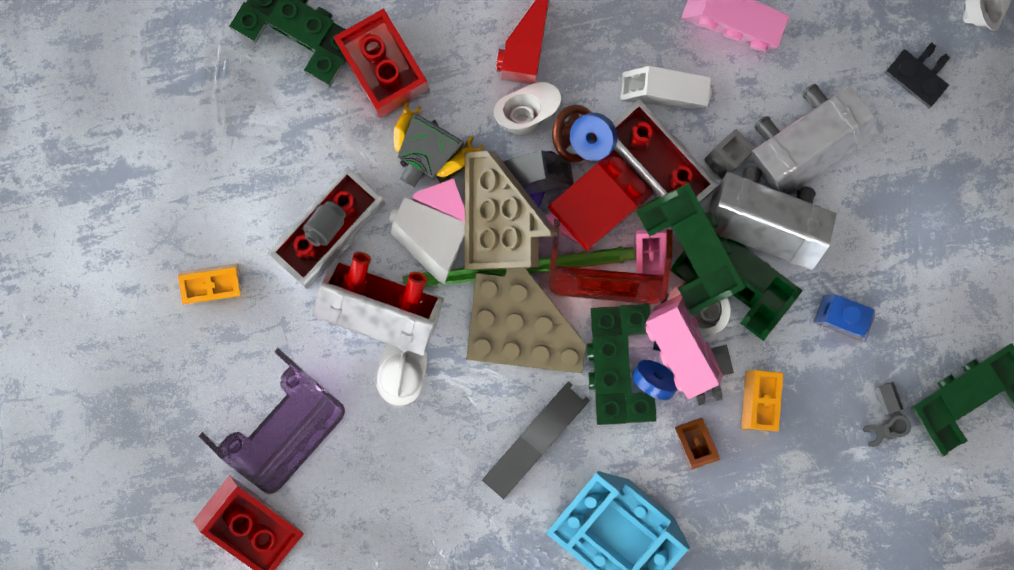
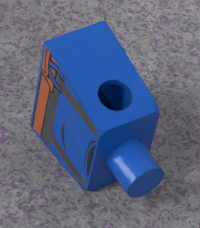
M823 295L813 323L865 343L875 318V310L839 295Z

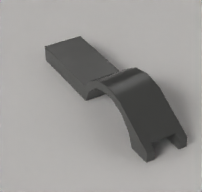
M569 381L482 479L503 500L589 403L590 400L587 397L582 399L570 389L572 384Z

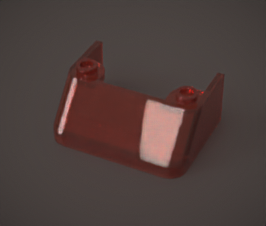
M554 219V227L558 231V236L552 238L548 287L553 294L561 297L639 304H657L667 297L672 262L673 229L666 230L661 275L556 266L560 219Z

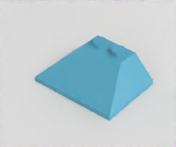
M597 471L546 532V534L590 570H671L690 548L673 515L629 479Z

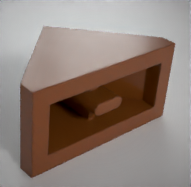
M703 418L675 427L689 470L720 460Z

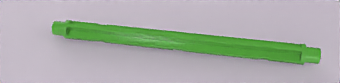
M618 246V248L542 257L539 258V267L526 269L532 274L619 262L622 264L624 261L635 260L634 247L622 248V246ZM465 267L451 269L445 284L475 281L476 272L505 275L506 269L465 270ZM430 272L423 273L427 277L424 287L444 285ZM409 275L403 276V283L406 285Z

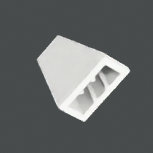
M654 66L626 71L622 75L620 101L635 103L640 99L644 104L689 109L706 107L712 96L711 77Z
M404 197L400 207L395 205L389 218V222L393 223L391 235L440 283L445 284L465 239V222Z

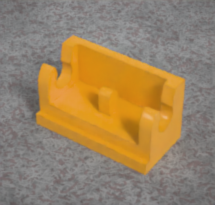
M239 264L180 272L178 281L182 305L241 296L242 284L239 281Z
M760 370L745 371L741 429L779 432L783 373Z

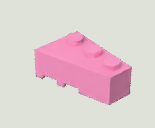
M687 0L681 19L722 33L729 39L749 43V47L754 50L766 52V50L778 48L789 15L755 0Z
M680 294L655 306L646 321V332L653 342L656 341L661 349L660 357L664 365L672 369L677 389L681 393L684 392L686 397L690 399L718 386L723 378V374L709 343H704L696 328L700 326L698 318L694 317L691 319L684 303L685 301Z

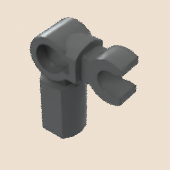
M894 381L875 388L884 415H889L890 419L882 421V426L867 425L863 428V432L873 430L877 433L876 440L868 443L869 447L878 446L886 437L888 440H892L897 437H904L910 432L911 423L908 418L901 414L900 410L904 408Z

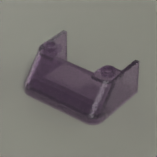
M279 348L274 352L289 365L280 378V387L287 395L249 437L241 432H234L228 435L220 445L203 432L199 435L225 463L267 494L275 493L282 488L337 426L345 414L344 405Z

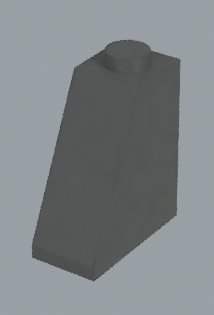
M539 150L503 161L528 194L568 188L574 184L571 163L554 153Z

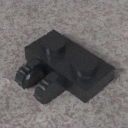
M932 42L918 59L904 49L885 72L929 109L949 86L937 74L951 58L945 53V55L939 58L932 70L925 66L923 62L935 51L936 45Z

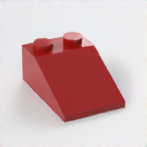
M535 0L506 40L505 50L499 49L496 66L497 71L501 72L502 80L530 85L536 83L549 0Z
M384 8L333 37L379 118L401 107L406 101L409 102L430 90L426 78Z
M614 150L563 192L547 208L587 251L632 215L635 209L639 208L653 192Z
M230 475L193 520L201 534L253 570H275L304 534L253 491Z

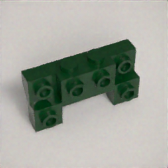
M247 0V2H243L229 25L232 31L239 32L256 44L268 25L270 28L313 52L314 54L305 67L304 72L321 80L326 86L331 87L346 63L345 57L333 38L346 29L334 23V20L331 19L333 16L331 13L321 7H317L316 10L306 5L308 0Z
M688 182L635 209L649 237L671 226L698 276L677 287L692 315L746 288L728 256L733 251L726 238L719 239L714 230L718 227V224L711 211L704 212Z
M727 238L726 240L733 251L728 256L746 287L733 296L751 308L740 324L764 341L803 290L772 268L770 264L751 252L745 245ZM683 251L674 262L670 271L683 281L688 282L698 275L685 251Z
M650 304L590 308L592 343H587V360L593 361L594 372H588L589 390H595L597 425L656 422L655 398L645 392L631 393L628 335L647 334L646 321L650 316Z
M1012 343L1004 346L980 362L977 358L971 360L961 367L964 371L955 378L952 374L937 382L940 388L910 407L926 432L924 433L940 457H944L949 454L948 452L968 441L955 421L1001 392L1014 409V346Z

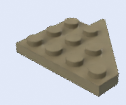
M494 151L465 152V270L539 267V237H557L558 231Z
M526 268L506 269L505 275L476 272L466 360L575 373L583 372L586 343Z

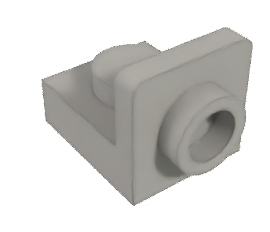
M735 129L704 160L710 169L723 179L727 172L732 173L752 155V150L755 147Z

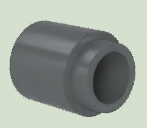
M327 201L325 205H320L303 227L306 233L305 238L315 246H327L344 224L343 219L346 217L343 209L330 201Z

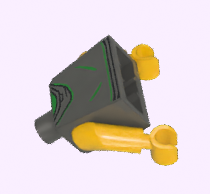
M408 101L404 103L403 113L394 128V148L399 153L398 158L408 164L400 179L414 188L423 173L433 179L437 176L444 178L465 166V152H477L483 149V145L477 149L470 145L474 140L473 137H470L464 143L463 140L420 116L421 106H418L416 111H410L408 109L410 102Z

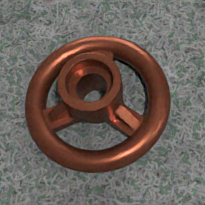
M576 104L564 108L555 119L552 130V140L557 153L561 158L572 163L585 160L578 154H571L566 150L571 145V127L580 118L579 114L592 113L582 105ZM591 132V138L596 141V135Z

